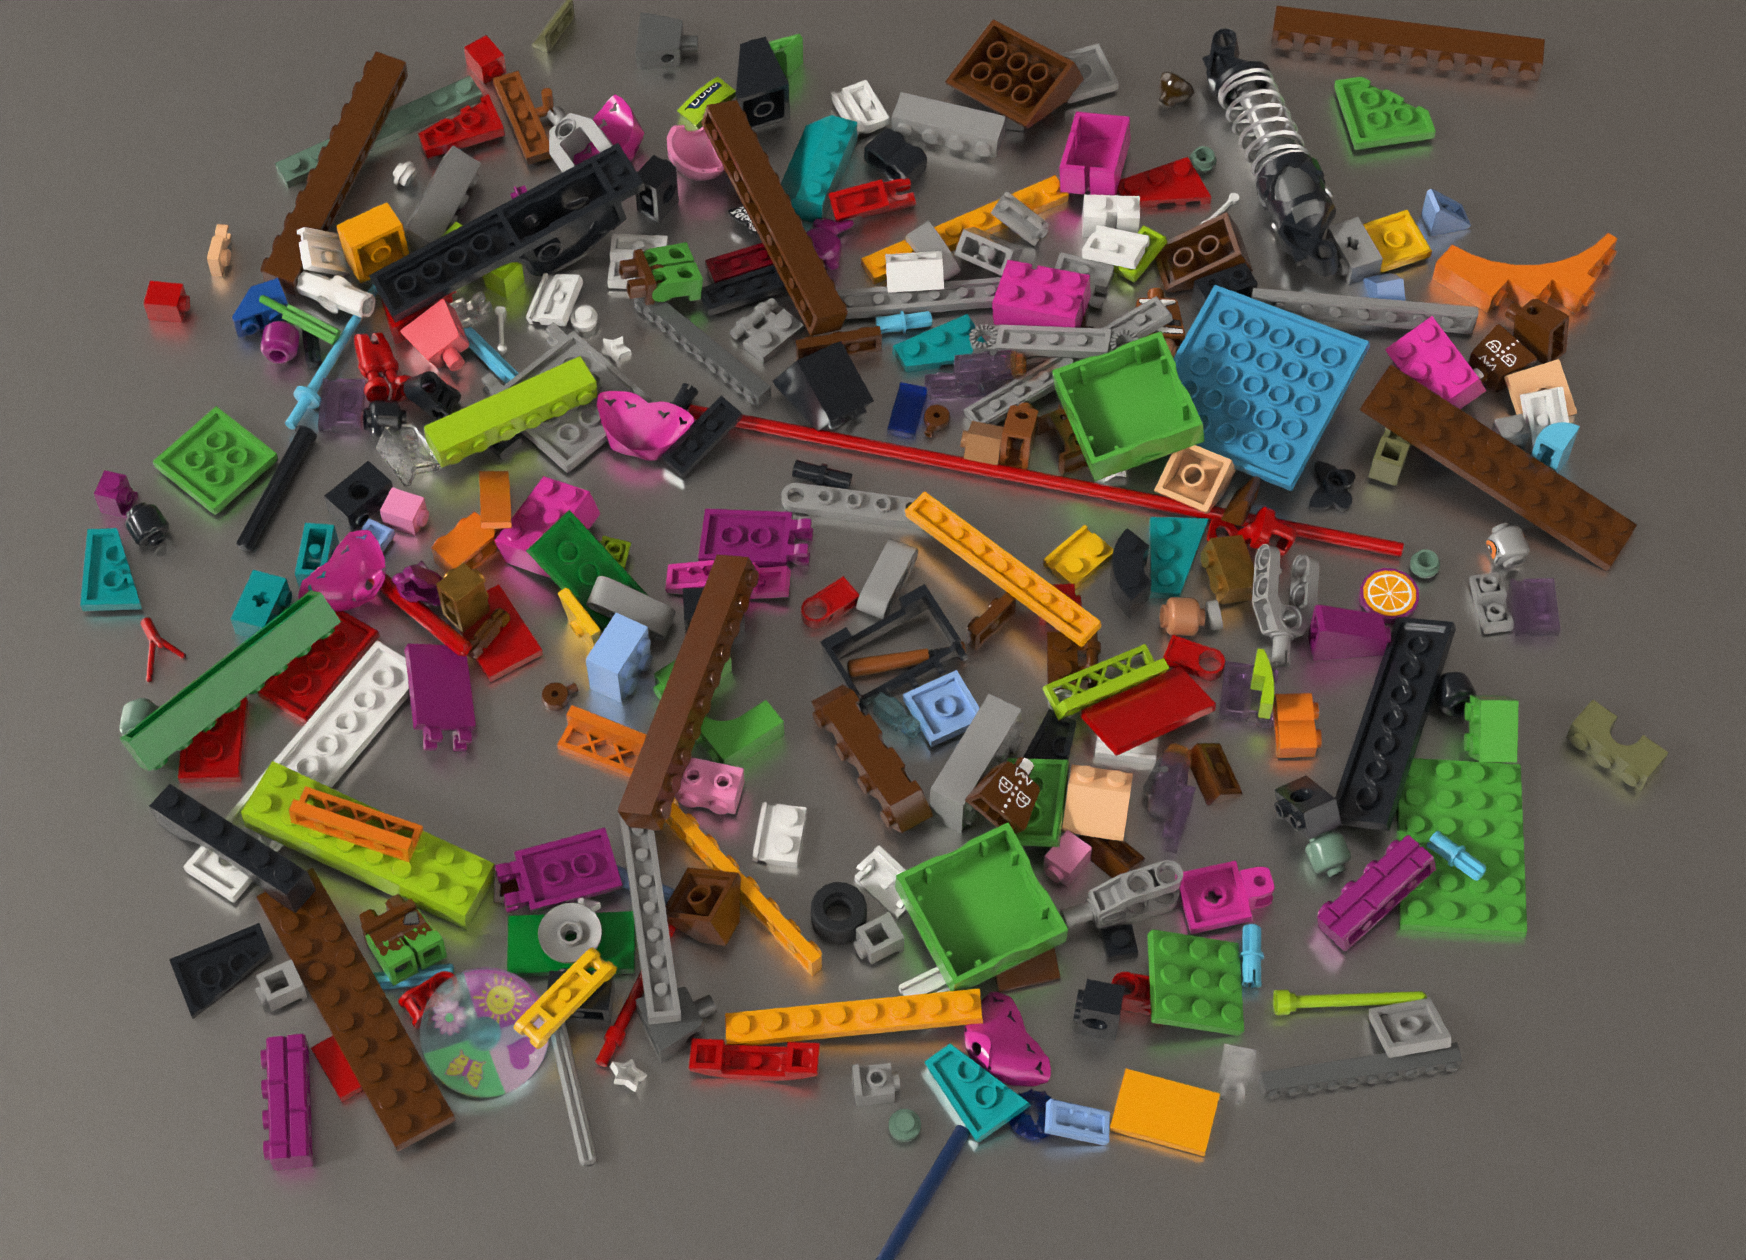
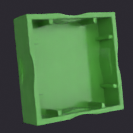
M1161 331L1124 344L1109 353L1091 356L1052 370L1055 390L1094 481L1205 442L1203 423L1188 390L1178 377L1176 363Z
M1009 822L969 840L961 848L951 853L933 857L896 875L895 889L950 991L967 990L1066 942L1068 928L1048 892L1035 877L1030 860Z

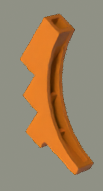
M1607 233L1594 246L1576 256L1540 265H1513L1494 262L1472 255L1451 245L1436 262L1432 279L1486 313H1489L1495 305L1499 307L1505 298L1521 307L1532 299H1538L1546 303L1551 298L1576 313L1582 305L1588 306L1594 298L1596 292L1593 291L1596 279L1601 272V267L1604 264L1608 266L1616 256L1617 251L1614 248L1618 238Z

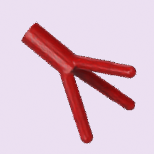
M146 617L141 620L140 624L150 641L146 681L151 682L156 645L159 648L164 646L182 659L186 658V654L163 639L152 619Z

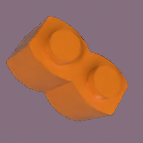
M1312 693L1275 694L1273 720L1278 758L1314 757L1316 749L1321 748V730L1316 729L1314 721L1319 719L1318 702H1313Z

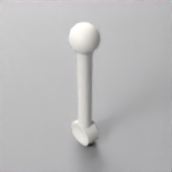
M1231 193L1228 201L1208 220L1221 215L1232 204H1237L1240 199L1239 194Z
M497 306L495 308V315L498 317L499 345L496 347V351L500 355H504L507 352V347L504 345L503 318L506 316V308L504 306Z

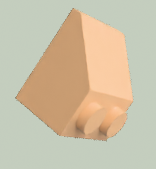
M1194 445L1171 454L1154 491L1208 514L1224 496L1236 469L1232 460Z
M1072 764L1061 832L1068 830L1073 834L1123 841L1133 773Z

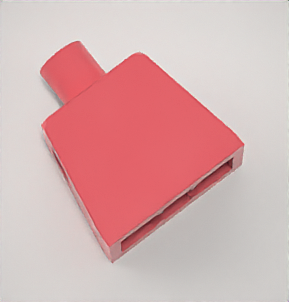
M441 299L400 330L402 335L436 368H442L447 364L451 371H457L464 366L465 361L460 353L469 347V341L457 312L444 299Z

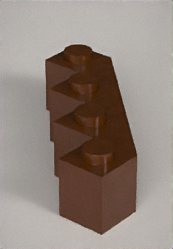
M841 685L811 701L815 709L812 715L819 728H824L834 734L837 741L835 750L839 758L856 766L860 775L857 781L861 790L865 794H870L879 800L883 809L880 811V815L888 828L892 827L898 832L903 833L933 816L921 787L916 780L911 782L905 772V764L893 747L888 748L882 738L883 732L870 714L865 715L858 705L860 699L852 689Z

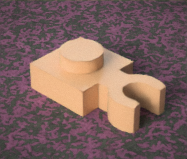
M217 224L215 237L212 236L207 255L211 276L223 277L225 266L230 264L231 252L230 249H227L231 242V234L228 233L229 225Z

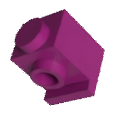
M104 470L94 492V497L101 513L127 519L126 513L134 507L139 496L138 492L133 491L130 487L126 475Z

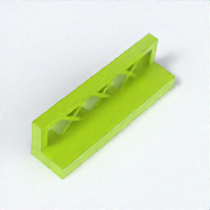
M1143 644L1047 684L1042 689L1058 720H1061L1164 674L1169 669V666L1164 658L1154 661L1146 644ZM1140 654L1146 665L1138 669L1130 667L1132 657ZM1110 666L1122 671L1121 676L1112 680L1105 677L1106 670ZM1084 677L1098 681L1095 687L1088 690L1079 687ZM1060 687L1072 692L1071 697L1061 702L1054 692L1055 689Z

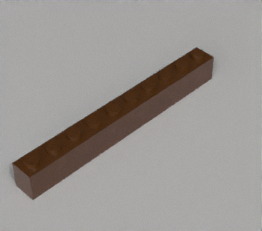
M1276 6L1270 48L1522 79L1525 81H1538L1543 66L1545 39Z
M376 51L372 59L367 60L365 63L363 77L360 82L357 81L355 83L350 102L344 104L338 125L335 124L332 127L329 136L330 141L327 146L321 148L316 168H312L309 171L307 185L304 191H299L293 212L287 214L281 235L275 237L270 257H266L262 262L260 272L263 274L264 282L278 278L283 292L293 296L297 295L298 290L296 286L299 275L303 271L309 272V270L303 269L299 242L302 240L301 235H297V230L307 227L330 231L408 78L405 61Z
M737 100L707 105L701 124L810 336L841 330L848 314L847 306L838 295L834 281L827 274L822 258L816 253L811 237L805 232L800 216L794 211L789 195L785 193L780 184L778 174L774 172L769 163L767 153L760 146L756 132L749 125L745 111L741 109Z
M716 555L617 810L628 827L662 831L666 819L670 816L675 794L681 787V778L686 766L690 763L694 744L700 737L701 726L705 715L710 710L714 691L720 684L724 665L730 658V649L735 637L739 634L744 612L749 608V599L752 591L758 584L759 573L749 557Z

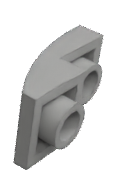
M929 221L906 235V242L915 252H942L944 282L960 272L961 269L951 251Z
M1499 572L1470 576L1469 582L1472 597L1483 633L1491 634L1513 631L1514 621L1506 603L1507 592Z

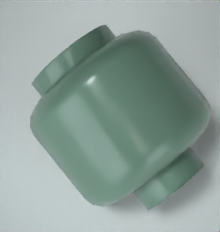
M138 698L126 703L122 709L119 726L122 736L159 707L146 698Z
M1332 830L1308 839L1310 843L1307 844L1305 852L1315 873L1323 874L1327 872L1328 877H1333L1346 871L1344 864L1350 861L1351 853L1341 833H1333Z

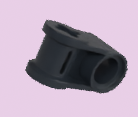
M432 371L411 377L404 384L406 397L436 421L452 414L455 403H458L461 399V394L457 389L448 385Z

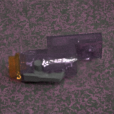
M975 348L971 354L955 355L953 373L938 372L936 374H926L924 384L930 400L984 397L987 395V382L996 383L1010 379H1019L1020 376H1025L1027 372L1025 353H1018L1017 350Z
M1170 744L1163 751L1162 756L1158 758L1142 791L1148 797L1149 815L1166 822L1162 833V838L1167 839L1165 851L1177 854L1193 804L1196 787L1188 785V772L1192 763L1191 751L1183 745Z

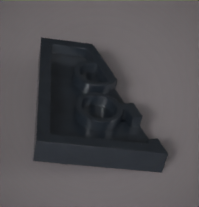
M257 923L169 959L192 1019L214 1003L272 955L261 925Z

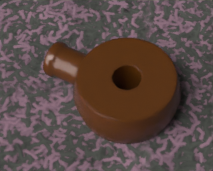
M932 405L926 409L923 420L927 429L924 435L932 438L935 431H942L948 427L951 417L946 407Z
M557 682L550 683L544 687L541 700L547 709L559 711L567 706L570 695L579 690L575 683L567 687Z

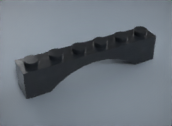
M169 784L149 805L160 826L182 840L197 843L216 853L248 876L271 898L294 913L316 891L306 870L173 785Z

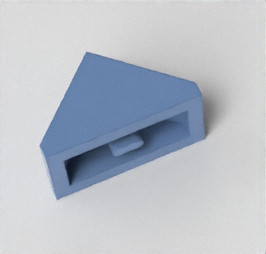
M1432 188L1427 191L1421 217L1430 237L1461 231L1471 227L1462 204Z
M1392 273L1364 278L1363 281L1369 298L1406 301L1403 278Z

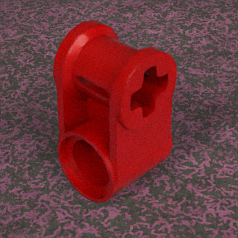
M441 971L417 987L406 991L399 998L398 1004L401 1008H406L413 1019L412 1025L414 1028L422 1029L434 1022L430 1018L435 1015L432 1009L438 1008V1002L445 1003L446 999H449L451 1004L457 1001L459 1005L462 1001L463 993L456 976L451 972ZM444 987H453L450 993L439 994L440 990Z
M1128 971L1117 973L1113 977L1111 984L1125 986L1131 992V994L1123 996L1121 1010L1151 1016L1149 976Z

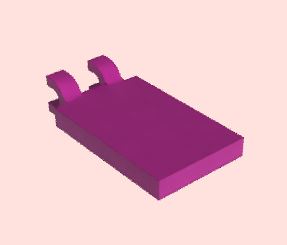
M705 509L698 561L715 560L718 554L749 557L752 562H756L758 567L787 566L788 561L801 566H809L810 553H808V544L794 545L795 537L804 541L813 540L812 520L807 518L793 520L792 512Z
M408 643L405 647V658L414 730H423L424 750L436 751L437 742H442L443 740L442 731H452L453 751L465 752L467 750L466 743L472 742L471 732L476 727L467 656H458L446 645Z
M605 827L515 851L514 857L516 861L495 865L498 884L508 882L516 878L519 891L504 894V905L507 913L519 910L526 905H529L531 913H535L561 904L578 901V898L586 899L622 889L623 886Z

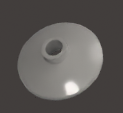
M565 903L554 907L543 917L538 929L539 943L543 951L550 958L561 963H575L589 948L594 947L597 949L602 937L601 923L597 915L588 907L577 903ZM569 934L577 936L573 941H567L565 938Z

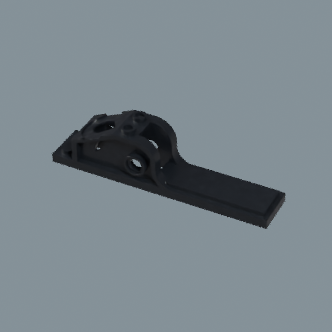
M619 143L374 272L369 277L396 323L508 263H522L527 271L534 276H543L544 273L551 275L585 257L603 237L623 223L627 218L621 202L645 190L644 183Z

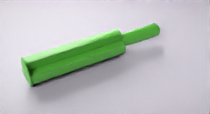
M261 295L259 298L260 303L283 314L282 319L332 345L335 344L340 336L341 330L291 304H288L286 307L265 295Z

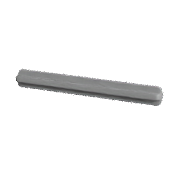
M564 1022L551 1035V1040L579 1161L582 1166H587L597 1162V1155Z

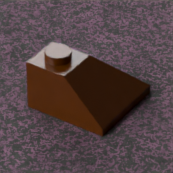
M688 867L665 906L668 924L700 943L726 946L740 922V875L734 872Z

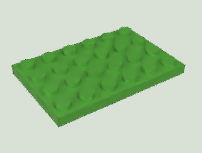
M1413 758L1397 807V839L1401 841L1405 836H1411L1434 857L1436 870L1399 903V930L1525 937L1527 934L1521 764ZM1439 830L1458 846H1465L1466 852L1486 866V872L1482 878L1475 881L1456 866L1450 867L1447 860L1427 847V843L1431 842L1429 841L1431 836Z

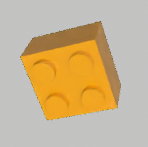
M387 202L336 225L345 260L360 284L370 280L369 275L409 254L402 223Z

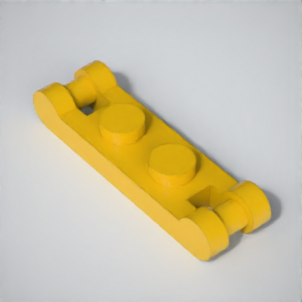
M594 947L589 948L516 1021L513 1029L520 1035L525 1034L529 1037L530 1043L536 1049L542 1048L548 1042L550 1036L604 982H607L614 976L617 967L610 961L605 962L601 958V953ZM593 967L596 972L591 975L586 970ZM538 1018L544 1022L539 1029L533 1025Z

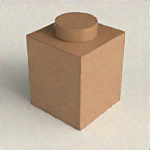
M972 421L969 430H963L960 447L965 448L964 459L998 465L1003 427Z

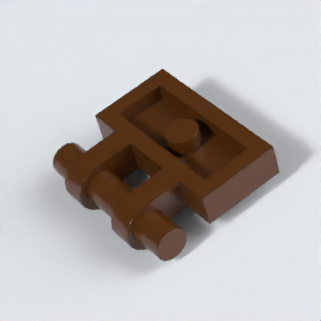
M1047 632V684L1099 663L1098 655L1101 653V642L1098 641L1097 632L1082 648L1061 632ZM1078 656H1086L1087 664L1085 666H1078ZM1088 677L1082 678V680H1087L1088 688H1093L1097 685L1098 681Z

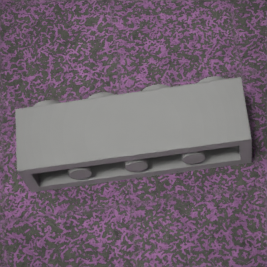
M904 92L900 93L892 115V130L901 133L904 138L950 147L954 150L967 151L980 156L997 158L1005 135L1006 116Z
M455 146L449 149L442 158L404 229L407 246L416 251L440 238L446 229L448 230L457 221L458 216L454 215L457 208L460 210L463 208L469 198L465 194L468 187L472 189L480 177L476 173L481 165L479 161Z

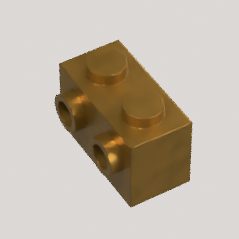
M1243 536L1211 538L1200 554L1202 566L1206 568L1210 579V588L1216 595L1218 604L1250 601L1253 593L1254 565Z
M464 562L456 569L449 570L444 578L436 584L443 615L463 633L490 612L488 604L489 595L485 589L484 583L486 580L476 568L470 569Z

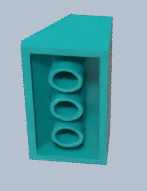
M830 115L805 126L781 181L782 188L789 195L791 205L801 220L813 223L816 219L826 218L831 206L828 193L837 191L857 145L856 121Z

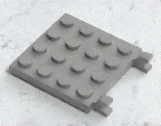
M554 322L545 328V332L550 335L546 340L553 347L503 386L490 372L481 379L482 383L486 385L483 388V392L490 397L581 356L596 380L597 395L605 391H627L639 395L648 403H652V399L575 331L566 335ZM598 397L586 405H579L568 410L562 416L548 419L536 428L522 431L529 440L566 473H569L608 441L597 408ZM607 399L604 400L608 403L609 406H611L612 403L616 402L615 399L611 401ZM625 401L628 409L636 407V404H629L628 401Z

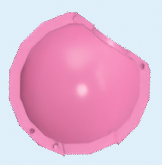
M675 125L670 129L667 136L668 158L680 174L695 181H707L715 179L726 172L703 127L695 131H688L684 125Z

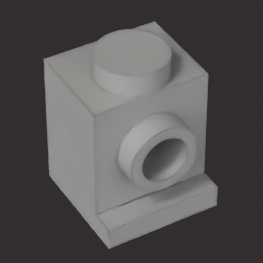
M1523 414L1495 419L1492 430L1526 452L1525 446L1530 431Z
M890 912L856 928L857 941L853 942L855 950L861 959L867 957L871 964L897 951L898 953L904 951L905 937ZM874 942H881V943H879V944L873 946V943H874Z
M292 959L256 975L260 984L259 987L255 988L261 1005L269 1004L271 1011L277 1010L296 1000L302 999L303 1001L308 998Z
M891 1063L860 1067L859 1064L852 1065L856 1107L895 1103V1091H900V1079L898 1071L892 1072ZM882 1080V1082L877 1084L872 1081Z

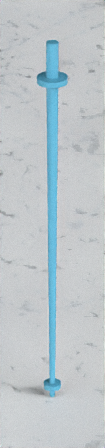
M372 284L368 293L373 294L375 298L378 291L374 284ZM355 315L351 317L308 387L298 386L295 389L293 395L298 403L285 422L288 428L294 430L308 408L317 409L320 406L322 400L317 392L362 318Z

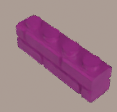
M1409 835L1405 836L1401 841L1399 839L1394 840L1388 846L1386 855L1379 861H1371L1365 867L1364 875L1356 882L1354 880L1349 881L1342 888L1341 895L1334 902L1327 901L1322 905L1317 916L1319 928L1346 952L1436 870L1434 857Z
M304 1034L287 1035V1037H268L266 1039V1049L261 1050L260 1053L262 1069H267V1079L261 1081L263 1099H268V1110L262 1111L264 1130L269 1129V1140L263 1141L265 1161L270 1160L273 1169L276 1171L312 1167L310 1062L307 1038Z

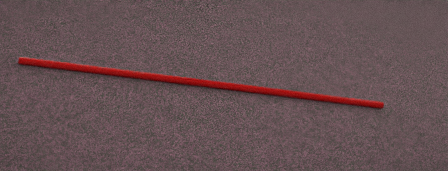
M691 404L688 412L697 420L708 407ZM744 414L743 418L734 426L771 435L1191 517L1209 518V520L1215 517L1221 519L1226 508L1214 506L1206 514L1165 496L1001 464L993 465L977 462L960 456L837 432L817 431L811 427ZM1249 513L1242 526L1246 527L1256 520L1257 514ZM1280 519L1290 524L1297 531L1296 537L1396 557L1402 556L1404 543Z

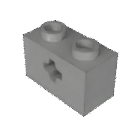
M1359 217L1328 226L1326 239L1324 240L1330 241L1336 246L1339 262L1337 271L1340 276H1344L1348 285L1363 281L1365 277L1379 275L1383 258Z
M976 227L963 229L954 255L1002 276L1007 260L1019 261L1023 248Z

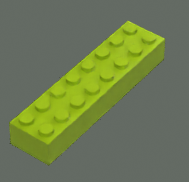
M274 761L271 762L241 811L246 828L392 896L399 894L405 901L412 899L416 907L467 930L495 880L494 863L425 831L421 834L410 862H406L291 823L289 808L293 799L299 801L305 786L377 811L380 810ZM309 797L307 804L325 809L322 801ZM343 809L336 812V814L355 819L351 811ZM372 819L365 822L366 824L384 829L381 821ZM405 829L394 832L410 839L413 835V832Z

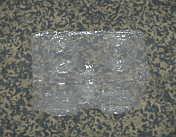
M413 423L402 424L399 428L392 426L384 428L376 449L404 487L411 486L417 474L440 470L441 466L427 444L426 439Z

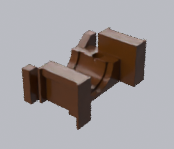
M1060 404L1057 410L1040 417L1038 416L1037 435L1056 429L1064 443L1065 452L1059 455L1058 470L1060 474L1065 477L1085 467L1089 468L1067 415Z

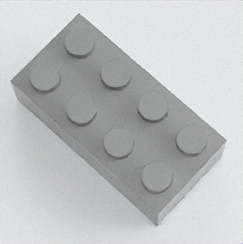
M988 694L930 789L929 807L933 814L930 817L931 819L961 834L967 824L971 826L974 823L979 812L968 804L965 799L992 768L1006 762L1011 752L1014 754L1017 752L1022 742V737L1019 735L1024 725L1021 722L1022 709Z

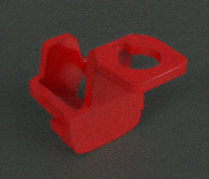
M1265 506L1257 512L1256 520L1239 531L1233 524L1216 517L1210 521L1207 541L1211 538H1218L1216 529L1220 527L1224 528L1229 536L1242 535L1246 545L1250 544V547L1259 549L1263 544L1271 545L1269 543L1272 534L1281 537L1276 547L1280 551V558H1283L1294 544L1297 531L1290 524L1275 517V510Z

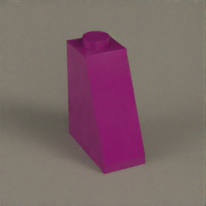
M1315 605L1308 632L1312 661L1383 656L1386 645L1391 642L1390 627L1385 626L1383 615Z

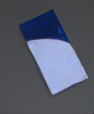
M900 382L887 434L916 439L928 395V387Z

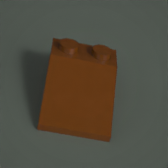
M1228 212L1167 240L1165 246L1155 257L1167 293L1193 289L1194 280L1242 263H1246L1249 270L1253 272L1240 230Z

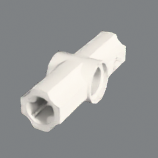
M303 271L298 277L296 289L299 294L319 301L325 309L332 313L342 310L360 318H369L374 312L376 300L373 294L354 288L349 281L341 276L336 275L331 279L312 271Z

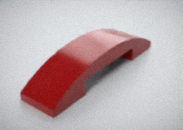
M692 1038L689 1071L721 1078L753 1081H783L810 1078L818 1075L820 1043L787 1042V1047L725 1045L723 1039Z

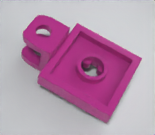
M1231 861L1183 872L1182 883L1178 889L1190 934L1251 922V910L1267 907L1273 902L1272 893L1275 886L1270 870L1267 867H1254L1240 870L1239 873L1237 862ZM1209 892H1214L1216 896L1221 895L1222 899L1218 900V903H1211L1206 900Z

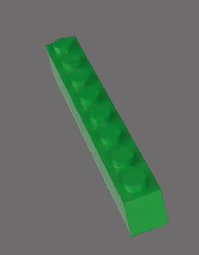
M310 590L119 739L141 768L151 771L152 769L157 770L163 767L168 762V757L176 750L182 751L193 742L192 738L199 732H206L214 727L217 723L216 719L222 714H227L237 709L241 704L240 700L248 694L253 695L260 691L267 679L272 675L277 676L283 673L288 668V663L295 657L300 658L306 655L312 649L311 645L318 639L322 640L329 637L335 631L334 627L341 622L322 593Z

